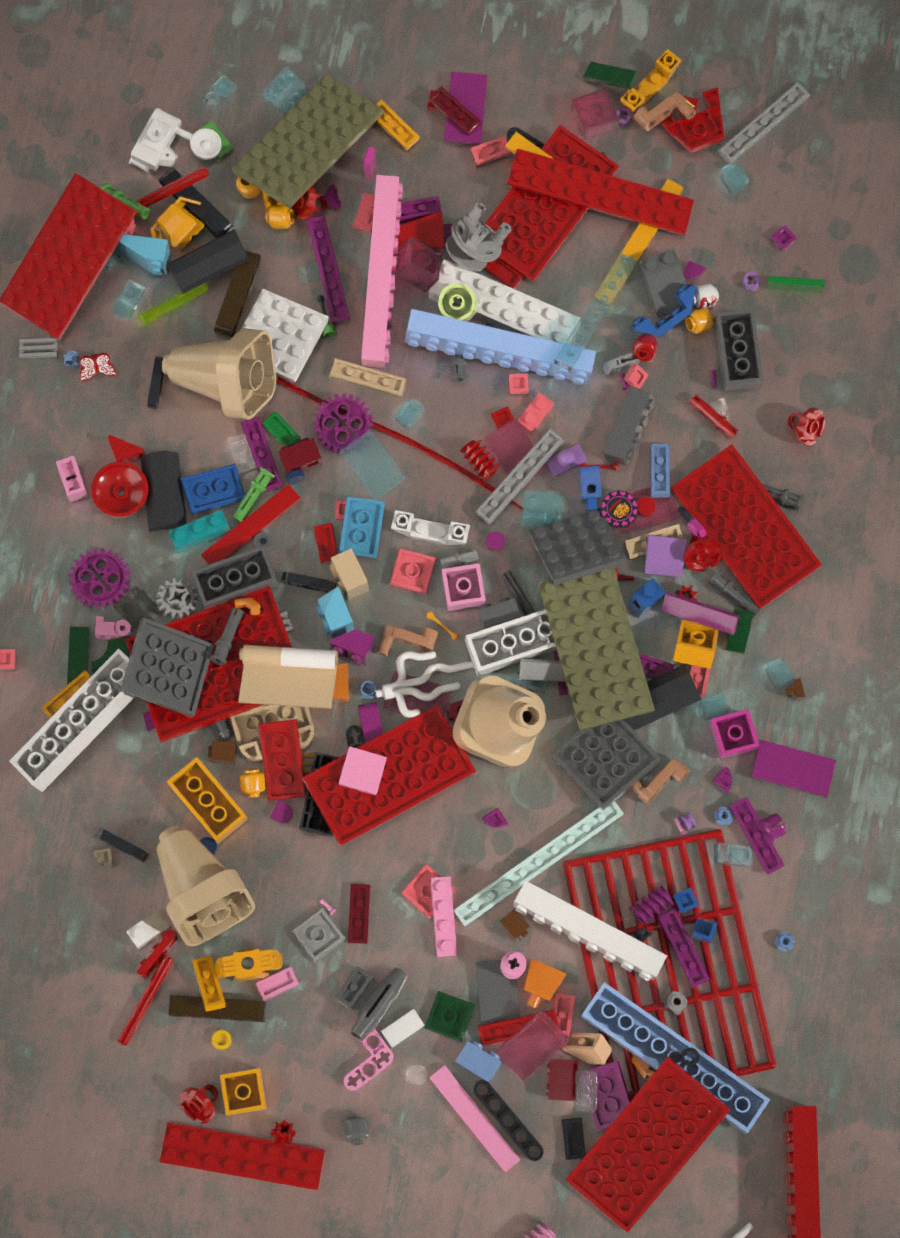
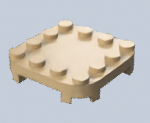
M262 705L230 717L242 755L250 762H263L259 723L298 719L301 750L312 744L315 735L308 707Z

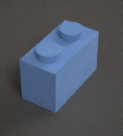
M474 1040L472 1043L467 1041L455 1063L490 1083L502 1063L499 1060L500 1056L492 1051L489 1053L482 1050L483 1046Z

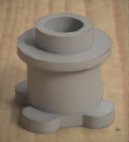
M672 991L664 1002V1007L671 1009L675 1015H679L686 1007L687 999L682 993ZM678 999L680 1004L675 1005L673 1000Z

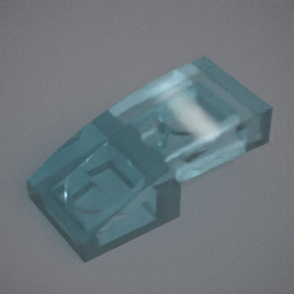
M128 279L123 293L119 295L112 312L130 319L147 287Z

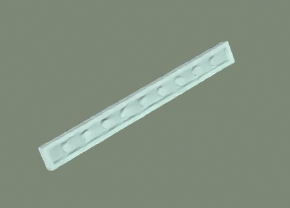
M615 801L604 811L599 807L454 909L453 912L463 926L466 927L521 888L525 880L529 882L623 816L624 813Z

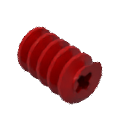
M472 440L465 444L460 452L465 453L464 458L469 459V464L474 465V471H478V476L483 477L482 481H485L497 472L500 464L493 465L495 457L489 459L488 457L491 452L484 453L487 447L479 446L482 440Z

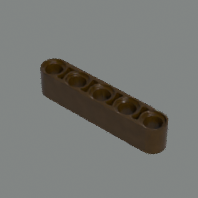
M247 250L245 252L249 261L235 267L214 327V333L233 338L261 259L260 254Z
M170 995L168 1016L265 1022L267 1002L224 998L225 1008L206 1012L202 997Z

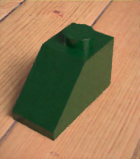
M734 609L732 613L739 615L738 624L734 635L728 633L725 651L744 654L753 612Z

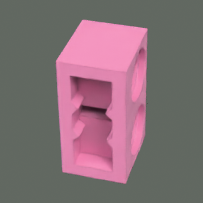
M71 456L56 461L69 501L73 502L88 497L75 457Z

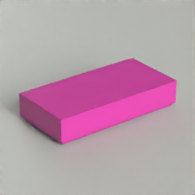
M373 147L367 148L363 162L364 177L367 179L372 178L376 164L375 148Z

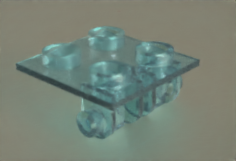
M287 65L262 90L265 94L263 97L267 101L271 100L284 115L310 91Z
M524 490L523 527L536 528L561 521V491Z

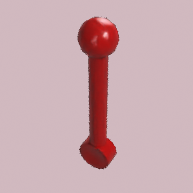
M582 463L579 468L599 466L600 469L612 468L613 470L619 468L617 463L612 465H586Z

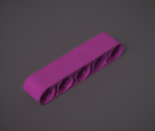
M377 702L358 705L364 740L367 743L383 734Z

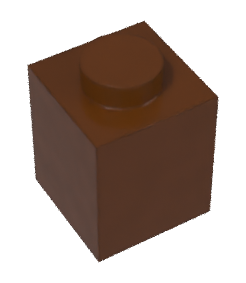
M212 741V746L208 747V758H211L212 763L236 764V742Z
M515 908L499 921V924L513 941L516 939L521 941L529 934L527 930L530 926Z

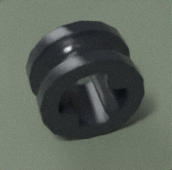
M645 926L632 937L643 942L652 933L648 932L647 926Z
M686 1048L680 1055L682 1063L686 1066H693L699 1061V1053L694 1048ZM688 1051H691V1054H695L692 1063H689V1060L686 1061L684 1058Z

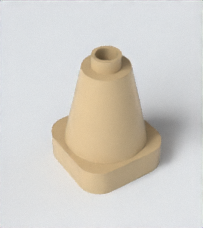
M243 328L230 340L177 346L171 353H166L162 361L163 373L168 375L173 384L221 402L222 411L227 417L252 419L271 400L275 392L276 370L270 334L265 330Z
M487 676L478 678L470 684L453 727V738L461 749L502 767L520 765L528 759L537 734L545 725L546 713L543 701L537 694L500 677Z
M173 826L159 835L160 843L156 851L170 899L166 911L187 946L200 945L252 914L255 910V903L237 871L234 869L227 870L191 831L181 830L178 826Z

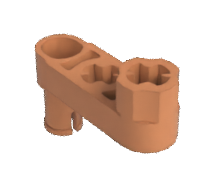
M675 92L651 111L646 106L639 108L634 115V119L646 131H649L676 110H679L688 120L694 117L696 110L686 102V99L679 92Z
M384 625L380 635L382 638L376 653L388 656L392 641H398L426 651H433L439 633L431 628L423 627L419 635L397 627Z
M673 758L649 785L645 786L638 781L631 789L638 794V798L645 804H648L672 778L678 783L682 782L689 774L690 769L677 758Z

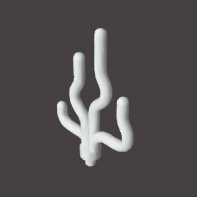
M406 651L401 653L396 660L398 679L393 683L383 684L382 689L375 690L377 698L384 697L385 700L396 697L401 714L408 718H414L421 714L419 709H407L404 700L405 695H413L420 700L431 701L442 693L460 689L461 685L458 682L441 685L430 693H423L413 688V686L425 683L435 671L453 673L472 669L474 665L472 661L454 665L435 663L430 665L421 677L405 680L404 661L406 659L423 661L436 657L434 651L424 653Z

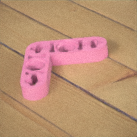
M375 1029L362 1041L372 1056L349 1072L344 1078V1085L350 1091L358 1090L393 1062L394 1056L392 1051ZM374 1035L378 1038L379 1042L377 1046L370 1047L367 1044V1039ZM382 1052L384 1054L389 1053V1061L387 1063L385 1061L379 1063L382 1067L378 1069L372 1059L376 1058V1061L381 1058L380 1054ZM366 1064L374 1066L375 1070L372 1075H366L363 1072V1067ZM360 1070L361 1075L364 1078H366V1080L362 1082V1079L360 1078L356 1081V1087H354L353 1085L348 1086V1078L357 1077L358 1074L356 1073V1071Z

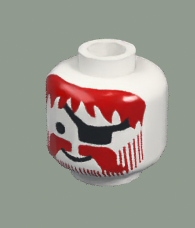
M709 283L695 286L692 305H695L697 309L715 306L719 299L717 288Z

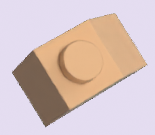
M571 1033L562 1047L563 1051L588 1064L605 1065L612 1051L611 1046L603 1035L595 1033Z

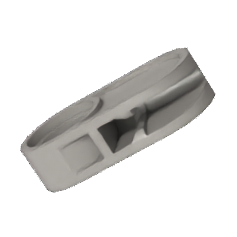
M630 353L609 360L602 367L606 375H611L629 369L632 364H639L640 361L634 357V353Z

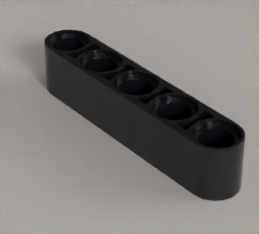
M171 167L158 181L162 186H165L183 176L175 168ZM192 185L172 195L176 200L179 197L201 202V205L187 202L183 207L204 223V227L215 238L234 229L230 221Z
M485 1080L476 1082L473 1092L477 1099L530 1161L540 1160L544 1154L540 1143L490 1083ZM480 1084L486 1085L488 1093L479 1095L477 1093V1086ZM492 1100H498L501 1103V1108L498 1111H493L490 1108L489 1104ZM510 1115L513 1117L514 1123L512 1126L508 1127L503 1124L504 1116ZM524 1131L527 1134L526 1141H517L516 1133ZM536 1146L539 1148L540 1155L537 1158H532L529 1155L530 1147Z

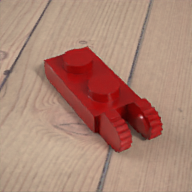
M167 929L162 934V941L152 947L149 957L139 963L136 972L142 978L147 979L161 962L163 956L167 955L178 939V934L174 930Z

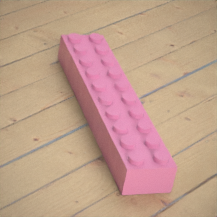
M377 175L361 355L362 366L368 368L385 369V363L389 364V348H386V346L390 345L391 330H388V327H392V311L389 310L390 308L393 309L394 293H391V290H395V275L393 272H396L397 256H394V254H398V238L395 237L399 236L400 220L397 217L401 218V201L399 199L403 197V183H399V177Z

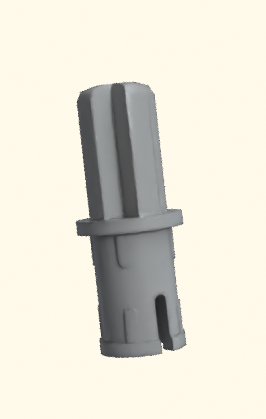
M476 549L459 554L456 552L455 555L440 558L442 569L462 566V564L478 560V553Z

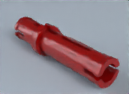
M697 394L689 401L690 405L711 421L717 430L720 429L726 434L729 439L732 440L739 432L738 429L727 421L725 416L722 417Z

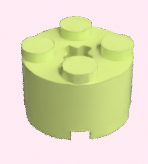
M453 283L441 291L438 307L443 316L468 321L477 311V298L468 286ZM456 299L462 301L460 307L453 306L456 304Z

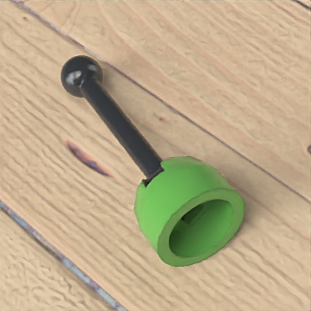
M319 295L317 301L320 302L322 313L327 316L323 302L324 296ZM328 321L322 332L323 338H331L337 335V330L333 323Z

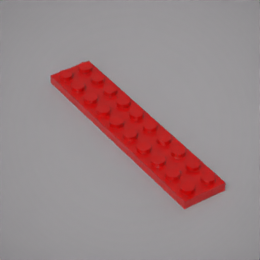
M518 148L516 149L507 185L681 236L686 234L694 199Z

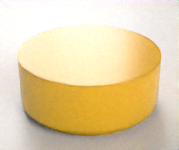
M221 1029L213 1033L211 1041L216 1049L225 1050L231 1045L232 1037L229 1032Z

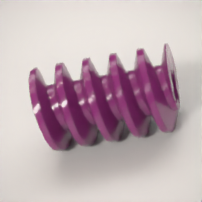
M660 885L661 889L655 887V894L648 892V898L643 896L641 898L642 903L636 901V908L633 906L629 907L631 914L640 925L641 922L648 925V917L654 920V912L661 915L660 908L668 910L666 903H669L671 906L674 905L670 895L663 886Z

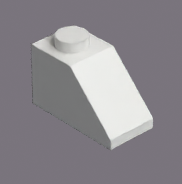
M160 910L143 919L126 932L137 948L141 950L166 932L167 929H170L172 925Z

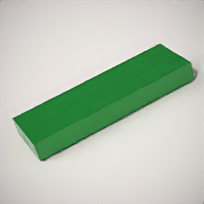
M769 276L766 289L822 293L825 280Z

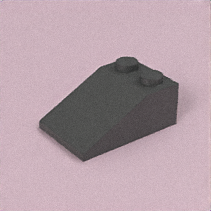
M671 249L639 260L637 269L657 318L670 314L677 307L681 308L674 294L678 292L677 289L685 284L686 281L675 250Z

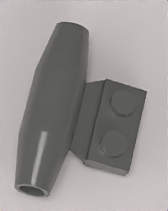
M357 966L335 996V1000L350 1010L359 1011L350 1029V1033L358 1040L363 1041L379 1025L398 998L408 977L401 969L395 967L377 984L371 974Z

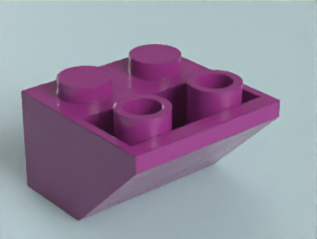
M355 629L331 639L329 642L330 650L338 651V658L343 659V657L351 659L350 662L359 666L361 664L367 665L375 646V639L373 635Z

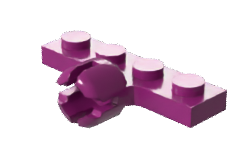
M748 797L730 805L767 875L784 867L785 865L773 844L775 839L785 835L787 832L784 823L773 828L774 825L783 821L781 817L774 813L765 819H760Z

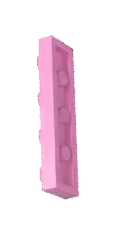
M451 876L430 878L437 957L457 955Z

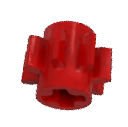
M683 584L681 591H675L676 595L684 597L685 594H689L688 599L698 601L694 598L698 591L694 592L692 585L689 588H685Z
M285 1119L280 1124L275 1122L274 1129L270 1132V1135L274 1136L273 1143H281V1147L286 1142L291 1144L293 1141L292 1137H295L296 1131L292 1129L293 1123L290 1124Z

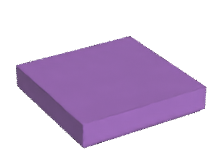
M648 535L643 573L682 577L686 539Z

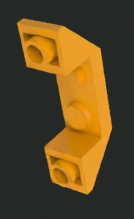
M667 49L656 61L655 68L635 89L632 87L631 90H628L620 99V102L633 112L641 107H645L669 81L681 63V59Z

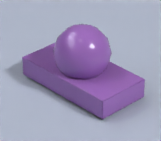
M577 444L550 457L546 465L553 478L587 462V458L580 445Z

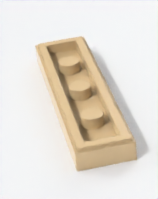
M336 358L329 375L330 378L400 398L407 381L403 377Z

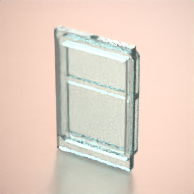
M371 430L355 439L350 445L340 451L374 500L384 496L388 491L406 479Z

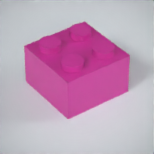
M749 709L712 718L709 722L720 760L755 751L760 746Z

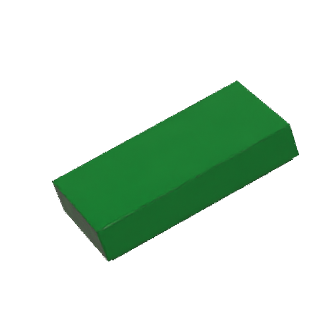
M276 411L262 422V426L282 447L289 444L295 445L301 440V437Z

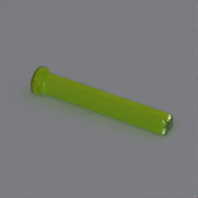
M204 283L184 294L181 292L142 314L138 313L142 324L147 326L146 324L205 293L208 291V287Z

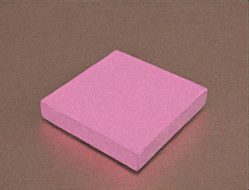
M349 746L338 785L376 796L387 757Z

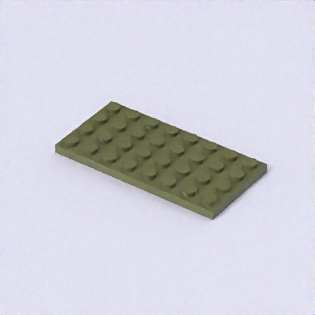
M326 74L232 167V171L286 207L291 208L383 115V109Z
M614 567L555 586L551 579L538 582L579 731L654 712L655 709Z

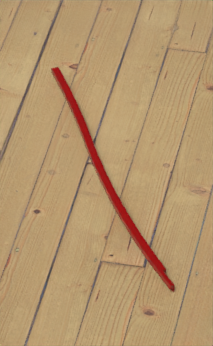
M278 376L276 383L322 407H324L322 401L327 404L329 403ZM343 408L340 409V415H346L348 413L347 410ZM369 420V422L374 423V426L370 428L427 454L490 493L496 489L487 482L482 481L475 474L434 450ZM513 500L510 502L513 506H515V507H516L517 509H519L520 511L523 510V507H521L519 504H517V503L514 502Z

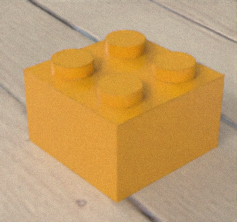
M681 619L673 661L711 669L719 630Z
M260 1068L220 1075L226 1116L267 1109Z

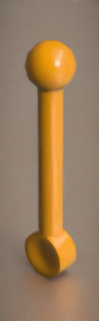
M433 612L427 613V619L437 623L451 635L452 639L457 640L459 638V634L452 632L436 619Z

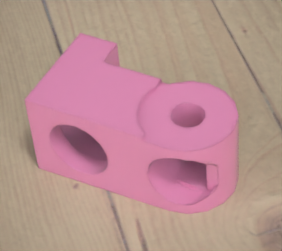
M96 616V639H118L131 636L132 628L127 620L105 622L104 617Z

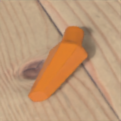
M633 1055L632 1063L644 1079L646 1077L650 1078L655 1071L651 1070L649 1065Z

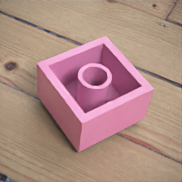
M480 563L442 569L441 575L447 611L485 605L486 599Z

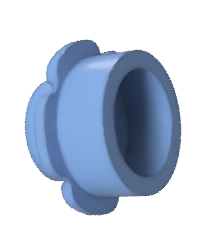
M68 351L67 354H63L64 364L72 367L78 366L81 357L75 351Z
M366 680L359 686L360 695L363 698H374L376 696L375 690H378V686L373 681Z
M725 806L719 807L718 811L714 813V818L719 825H729L733 821L732 810L727 809Z
M781 932L776 937L775 944L780 951H789L794 947L793 942L795 940L791 934Z

